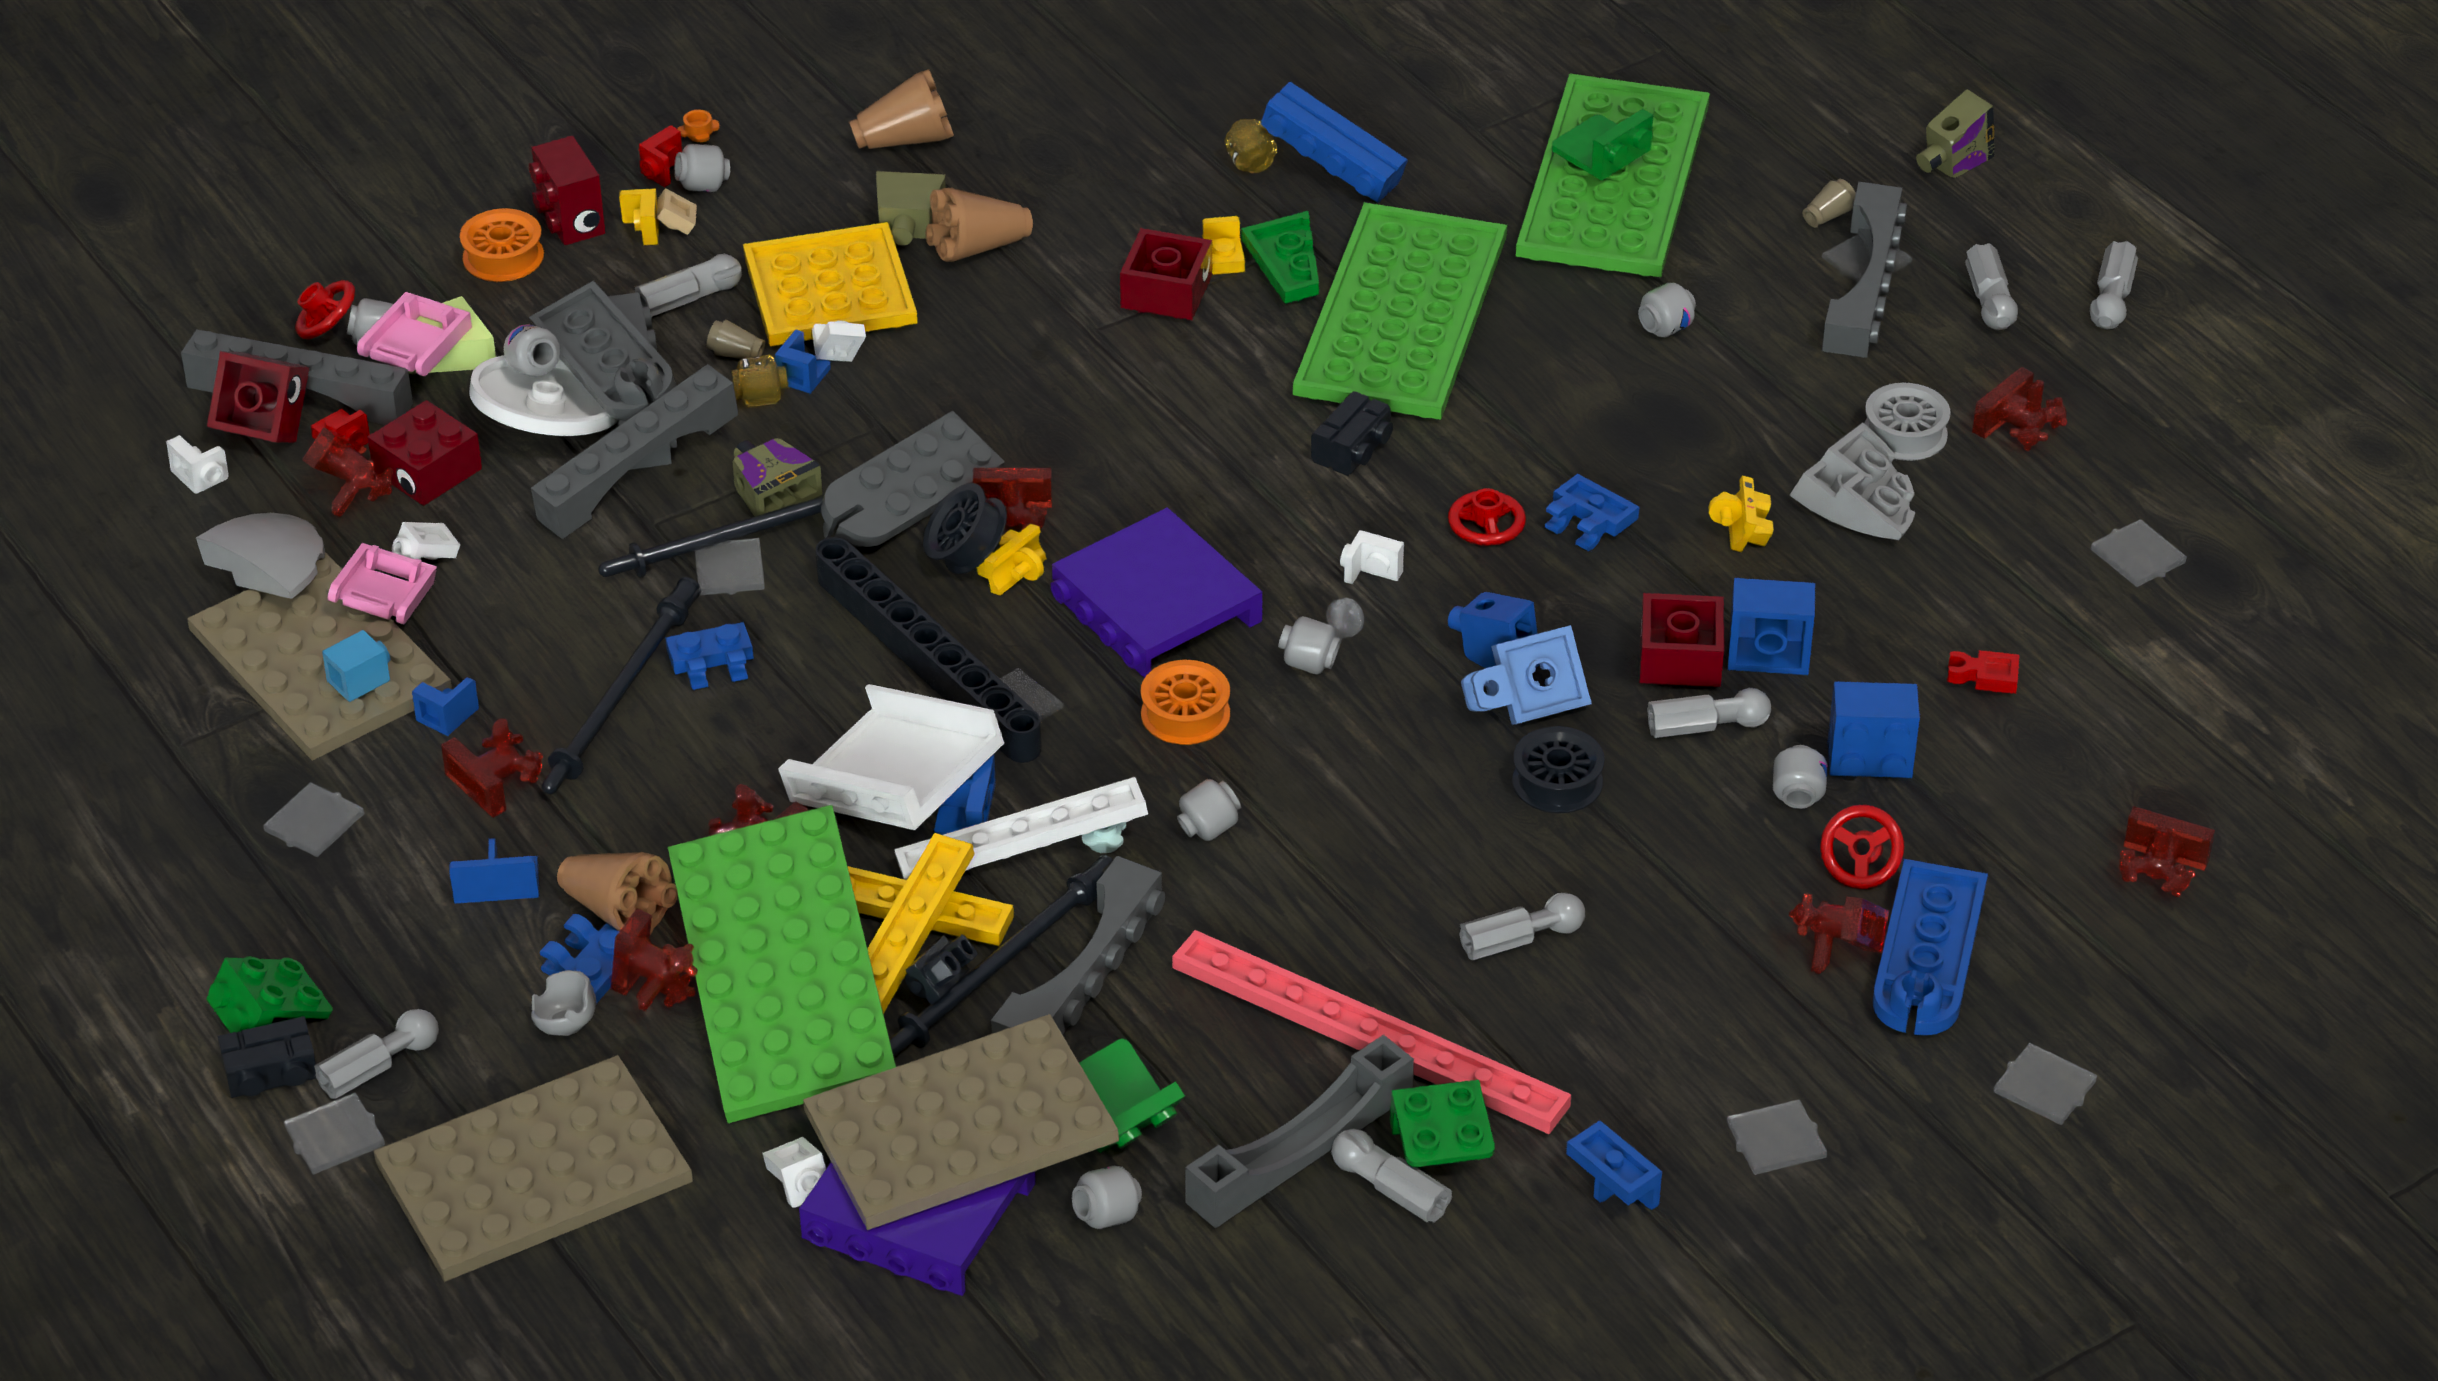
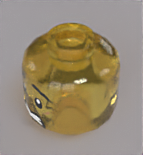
M1241 119L1235 122L1224 139L1225 148L1234 165L1241 171H1249L1251 173L1262 172L1272 164L1277 153V144L1267 129L1261 125V120Z
M771 355L741 359L737 364V369L731 370L736 400L742 399L743 404L747 407L776 404L781 399V389L788 388L785 366L778 367L775 358Z

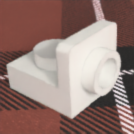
M828 321L827 324H815L812 328L816 359L852 362L866 338L864 324L849 323L847 321Z
M180 435L166 441L171 472L195 494L228 479L225 451L220 446L201 453L196 446L192 447Z
M402 522L399 534L393 542L392 552L421 560V557L430 560L456 558L460 544L444 523Z
M1359 530L1352 544L1347 543L1341 554L1340 565L1345 567L1344 582L1353 584L1360 571L1398 581L1403 573L1404 542Z
M804 1137L762 1153L766 1168L783 1183L787 1201L794 1208L802 1205L826 1170L822 1153Z

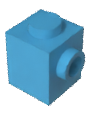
M364 630L322 651L327 682L348 702L390 681L388 663L391 659L387 648L381 641L376 642Z

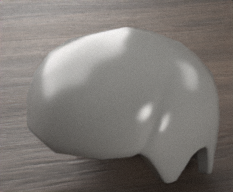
M572 970L562 971L547 977L545 992L541 996L537 994L532 995L531 1018L535 1026L548 1035L569 1036L584 1028L593 1017L596 1008V996L590 979L583 972Z

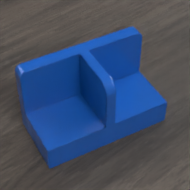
M994 754L974 772L973 776H970L939 806L934 833L944 835L988 821L996 785Z
M495 838L489 839L488 859L455 861L449 864L454 904L539 898L538 857L498 858Z
M1599 1120L1567 1142L1566 1154L1595 1177L1594 1198L1597 1201L1603 1202L1615 1194L1628 1206L1637 1199L1650 1210L1659 1206L1662 1171Z

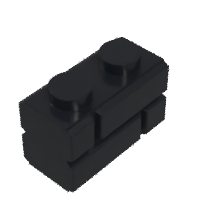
M1353 391L1311 435V459L1316 464L1326 468L1331 466L1334 471L1349 476L1360 464L1366 465L1369 462L1373 450L1379 443L1386 444L1390 439L1393 431V423L1390 422L1391 408L1386 403L1376 399L1371 401L1368 396Z
M304 1016L217 1036L231 1098L243 1095L255 1096L264 1090L286 1085L298 1086L308 1080L316 1079L314 1067L316 1062Z

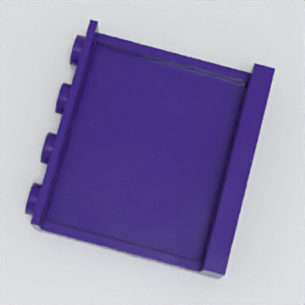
M1168 507L1052 564L1053 582H1051V591L1055 599L1061 604L1064 603L1075 613L1077 619L1083 625L1089 626L1099 636L1105 646H1110L1115 650L1129 668H1134L1144 678L1151 671L1152 658L1235 616L1242 620L1249 628L1262 622V591Z
M831 1162L799 1208L801 1235L803 1239L810 1241L814 1245L828 1247L847 1254L855 1260L866 1261L886 1268L894 1274L908 1276L930 1284L938 1290H946L963 1296L966 1292V1270L1016 1193L1029 1195L1035 1185V1171L867 1230Z

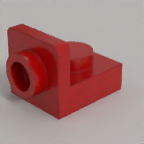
M670 125L639 144L641 173L663 187L671 184L670 167L675 165L677 153L682 152L680 130Z
M340 409L310 425L312 437L339 459L368 444L367 436L370 435L367 415L362 410L349 415L343 409Z

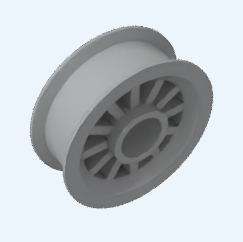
M1894 383L1877 389L1867 399L1865 410L1868 418L1864 424L1886 443L1894 453V459L1905 461L1925 459L1937 454L1945 446L1948 437L1946 425L1950 419V407L1946 399L1935 390L1914 383Z

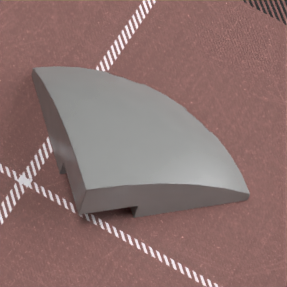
M1861 423L1832 445L1818 463L1803 473L1790 494L1792 498L1831 522L1876 537L1899 540L1910 527L1915 512L1910 510V501L1914 496V490L1908 475L1897 472L1892 465L1895 456L1892 450L1864 423Z
M259 513L246 515L219 524L196 537L204 565L231 571L237 586L290 599L310 584L318 573L316 561L320 558H325L323 539L319 536L316 528L306 520L289 514Z

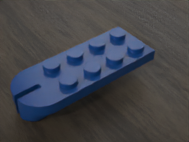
M1904 859L1873 995L1875 1014L1890 1028L1906 1033L1912 1005L1918 1006L1914 1035L1938 1034L1947 1030L1956 1022L1961 1007L1986 890L1987 873Z

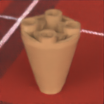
M929 69L913 75L857 114V119L849 121L859 149L865 146L872 149L938 142L954 136L940 95L935 90L936 86Z
M943 188L931 192L932 224H928L926 227V240L929 246H935L937 253L943 261L954 262L1020 241L1023 237L1031 235L1033 227L1032 214L1028 208H1022L1019 204L955 188Z
M644 852L570 856L561 863L557 873L558 884L567 894L616 930L625 935L631 934L641 939L648 938L651 935L653 928L660 923L667 909L675 904L678 897L677 888L672 883L668 865L659 856Z

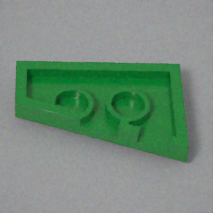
M1309 211L1241 228L1242 242L1284 303L1319 295V278L1313 250L1312 231L1310 230Z

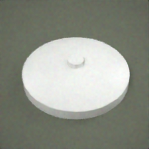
M504 355L482 362L473 370L471 375L469 395L473 404L488 417L516 429L545 435L577 436L603 431L618 422V419L611 417L560 358L552 371L541 376H531L515 371L508 365Z

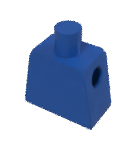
M1484 592L1465 607L1455 606L1448 616V626L1451 629L1462 632L1465 656L1484 668L1496 666L1491 646L1537 634L1534 602L1530 600Z

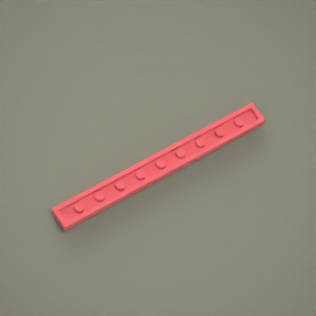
M1197 930L1193 931L1172 956L1173 969L1359 1051L1382 1035H1385L1414 1058V1075L1436 1085L1479 1079L1486 1107L1547 1134L1552 1132L1571 1106V1094Z

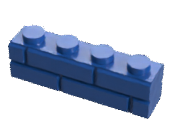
M1289 82L1281 89L1280 93L1278 92L1269 100L1261 121V126L1266 128L1272 136L1281 138L1296 148L1301 155L1309 157L1323 166L1329 174L1338 176L1353 186L1359 194L1368 196L1377 203L1398 185L1408 161L1405 157L1292 82Z

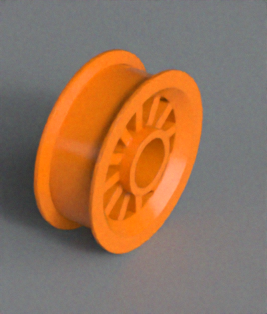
M508 208L488 210L475 215L463 225L460 231V242L465 249L463 252L464 267L473 276L493 282L512 281L529 275L540 266L544 257V250L539 242L541 238L539 222L532 215L524 211Z
M1195 660L1167 662L1150 671L1141 684L1140 691L1143 701L1141 719L1143 725L1153 736L1162 741L1179 745L1202 743L1219 735L1229 722L1230 707L1228 700L1230 697V685L1225 675L1210 664Z

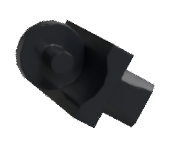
M963 934L952 942H949L945 935L942 936L905 970L907 972L905 980L909 990L916 996L927 998L930 1004H933L970 970L966 964L978 955L977 951Z

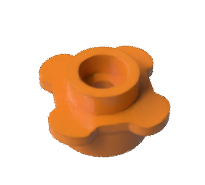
M692 110L684 115V125L679 126L677 129L681 131V137H689L694 142H706L710 139V134L713 131H717L720 126L717 120H712L709 112L705 110Z

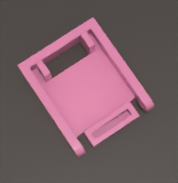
M405 292L359 340L357 352L361 356L368 357L370 355L373 360L391 366L406 368L409 372L416 370L417 374L426 376L472 328L470 312ZM422 316L441 322L443 329L417 321L416 319Z
M362 543L332 582L327 599L335 603L342 599L344 606L388 620L395 616L396 622L404 625L434 584L437 566L424 563L419 559H412L380 549L376 545L371 546ZM377 569V570H380V571H384V572H387V573H390V574H393V575H396V576H399V577H402V578H405V579H409V581L402 580V579H399V578H396V577H393V576H390V575H387V574H384V573H381V572H377V571H374V570Z

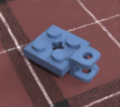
M1571 625L1493 645L1491 648L1496 666L1472 672L1461 680L1467 708L1470 711L1482 712L1507 705L1512 725L1592 704ZM1537 664H1540L1542 670L1549 669L1550 677L1545 679L1546 686L1544 687L1540 686L1538 681H1534L1532 673L1536 671L1535 666ZM1484 686H1485L1486 689H1487V694H1485V692H1484V689H1483Z

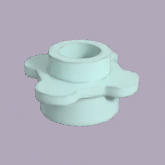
M1126 822L1082 835V841L1095 852H1113L1123 844L1121 832L1126 828Z

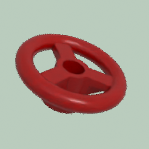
M340 280L326 287H323L319 282L308 286L298 298V304L303 309L296 321L295 329L297 335L302 339H313L335 326L353 303L355 297L354 285L349 281ZM344 291L341 300H333L335 294Z
M1485 488L1467 493L1458 498L1449 509L1448 522L1453 532L1461 539L1477 545L1492 546L1509 542L1517 537L1525 526L1526 515L1521 504L1513 497L1494 489ZM1511 511L1514 515L1513 524L1505 531L1499 532L1497 527L1499 518ZM1460 519L1475 521L1479 526L1484 527L1486 534L1469 530L1461 523Z
M1854 805L1839 811L1827 823L1821 838V856L1828 872L1840 883L1857 889L1873 888L1886 882L1899 868L1904 854L1903 835L1896 821L1884 810L1871 805ZM1866 817L1876 820L1884 827L1876 832L1862 830L1852 833L1842 827V825L1851 819ZM1834 838L1848 845L1849 854L1855 860V875L1846 872L1836 861L1833 852ZM1862 839H1866L1870 844V850L1865 855H1861L1857 850V845ZM1891 839L1892 848L1888 862L1880 871L1868 876L1869 864L1876 862L1881 857L1884 849L1883 843Z

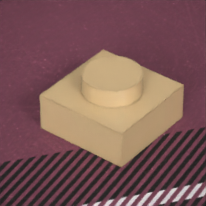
M665 188L658 197L656 218L661 220L666 227L673 230L678 229L688 235L696 223L697 205Z

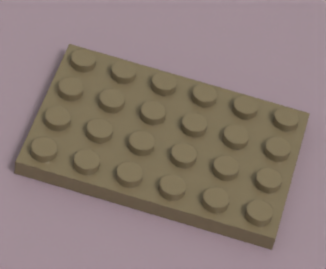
M325 553V558H320L315 563L318 571L315 578L292 599L248 589L187 618L189 630L312 761L414 711L412 691L422 682L440 691L446 688L452 689L451 679L391 618L388 620L344 606L342 599H339L336 603L328 601L330 586L342 569L327 553ZM364 630L376 642L381 641L387 648L391 659L388 663L390 681L348 702L327 682L322 651Z
M1050 1014L803 1099L805 1113L867 1230L1119 1141L1117 1126Z
M619 1055L374 1150L375 1163L444 1282L693 1182L692 1171Z

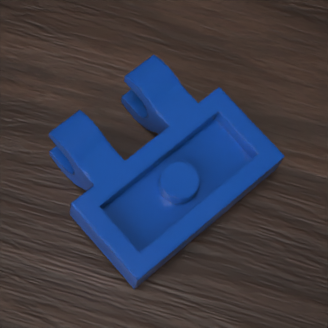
M1576 474L1554 491L1553 502L1546 508V512L1553 515V517L1545 523V528L1560 534L1566 529L1574 515L1581 518L1582 520L1578 523L1577 529L1583 531L1584 534L1576 540V545L1590 551L1596 547L1605 532L1615 537L1638 520L1640 507L1591 480Z
M744 622L725 624L716 628L665 637L666 649L674 673L687 672L692 690L708 687L705 675L707 668L725 664L727 665L732 682L748 679L744 663H746V660L754 659L753 647Z
M573 914L564 924L565 929L572 931L565 939V943L574 949L582 951L576 958H573L564 946L555 941H549L540 951L541 956L548 958L541 966V970L548 975L566 970L583 972L590 979L597 1004L643 951L642 939L631 934L625 935L607 923L598 931L588 919L579 914Z

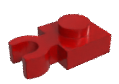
M1979 650L1978 658H1972L1964 652H1950L1947 682L1963 684L1968 681H1976L1975 689L2016 694L2020 655Z

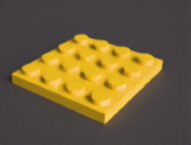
M888 222L743 244L744 258L770 346L783 345L795 330L803 331L804 341L813 340V326L815 324H827L828 321H847L849 323L864 324L865 332L917 324V311Z

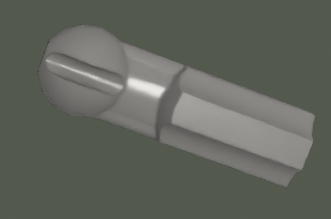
M2113 241L2105 249L2097 281L2100 295L2092 301L2089 310L2091 320L2096 326L2103 329L2116 328L2126 317L2127 310L2123 299L2131 291L2138 257L2136 256L2137 248L2128 241L2119 243Z
M1990 243L1986 245L1975 244L1966 251L1967 260L1965 264L1975 294L1982 306V319L1988 327L1994 330L2007 329L2008 326L2017 320L2018 306L2010 296L2007 287L2008 281L1998 251Z
M718 254L709 261L635 287V293L639 292L642 307L649 306L652 317L717 291L733 288L739 283L742 276V268L738 260L733 256Z
M1756 688L1740 690L1734 698L1714 700L1710 695L1651 701L1648 702L1647 708L1648 725L1651 736L1653 735L1654 738L1715 731L1717 724L1737 722L1744 727L1754 728L1763 725L1770 716L1771 702L1766 693Z
M1557 893L1549 898L1544 909L1529 913L1524 907H1516L1460 924L1461 930L1459 935L1461 944L1468 958L1475 960L1532 943L1535 932L1550 928L1559 933H1572L1580 928L1583 923L1585 907L1577 896L1568 893Z
M413 1009L406 1011L398 1019L394 1032L383 1038L375 1034L367 1035L314 1066L316 1070L315 1076L321 1088L329 1097L336 1099L389 1069L392 1065V1055L404 1048L409 1050L429 1048L436 1041L439 1031L438 1022L426 1010Z
M1357 1129L1345 1130L1334 1139L1331 1153L1334 1162L1339 1168L1361 1175L1373 1183L1376 1190L1425 1222L1431 1221L1435 1223L1444 1215L1446 1207L1451 1202L1452 1190L1418 1168L1409 1166L1401 1157H1394L1376 1146L1372 1138L1364 1131Z

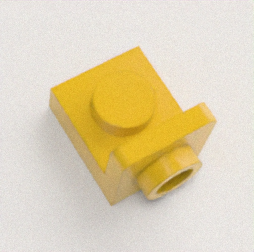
M656 189L621 190L619 199L623 223H634L635 231H642L643 245H658L659 219L656 218Z
M1229 216L1203 219V239L1212 240V275L1245 272V259L1240 240L1239 217Z

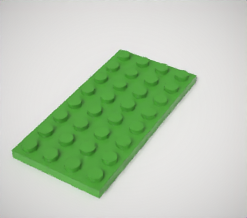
M1569 74L1516 244V257L1529 258L1535 261L1543 260L1564 263L1570 266L1578 265L1599 268L1606 271L1634 273L1641 276L1662 277L1707 114L1710 93ZM1641 109L1653 114L1651 150L1602 181L1552 151L1553 140L1594 115H1603L1619 124Z
M1364 202L1293 382V395L1314 400L1319 399L1342 403L1353 391L1368 396L1371 401L1376 399L1388 404L1391 412L1441 420L1507 237V225Z
M832 805L668 847L724 1113L728 1123L801 1105L805 1098L896 1067Z

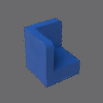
M795 330L775 353L777 384L811 394L831 369L830 361L816 359L815 355L805 352L804 333L800 330Z
M469 677L465 678L453 690L446 688L440 691L422 682L412 691L416 721L446 736H449L479 709L475 680Z

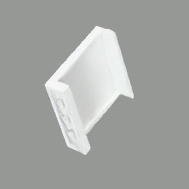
M868 684L865 689L872 706L869 712L813 764L788 759L778 770L790 802L815 808L832 805L834 812L916 830L1004 744L994 710Z

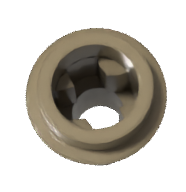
M1844 179L1829 181L1803 210L1802 213L1805 221L1815 228L1851 211L1856 192Z
M716 320L710 329L706 348L714 351L716 356L738 359L748 358V360L758 362L765 348V340L759 339L757 336L728 320L724 322Z

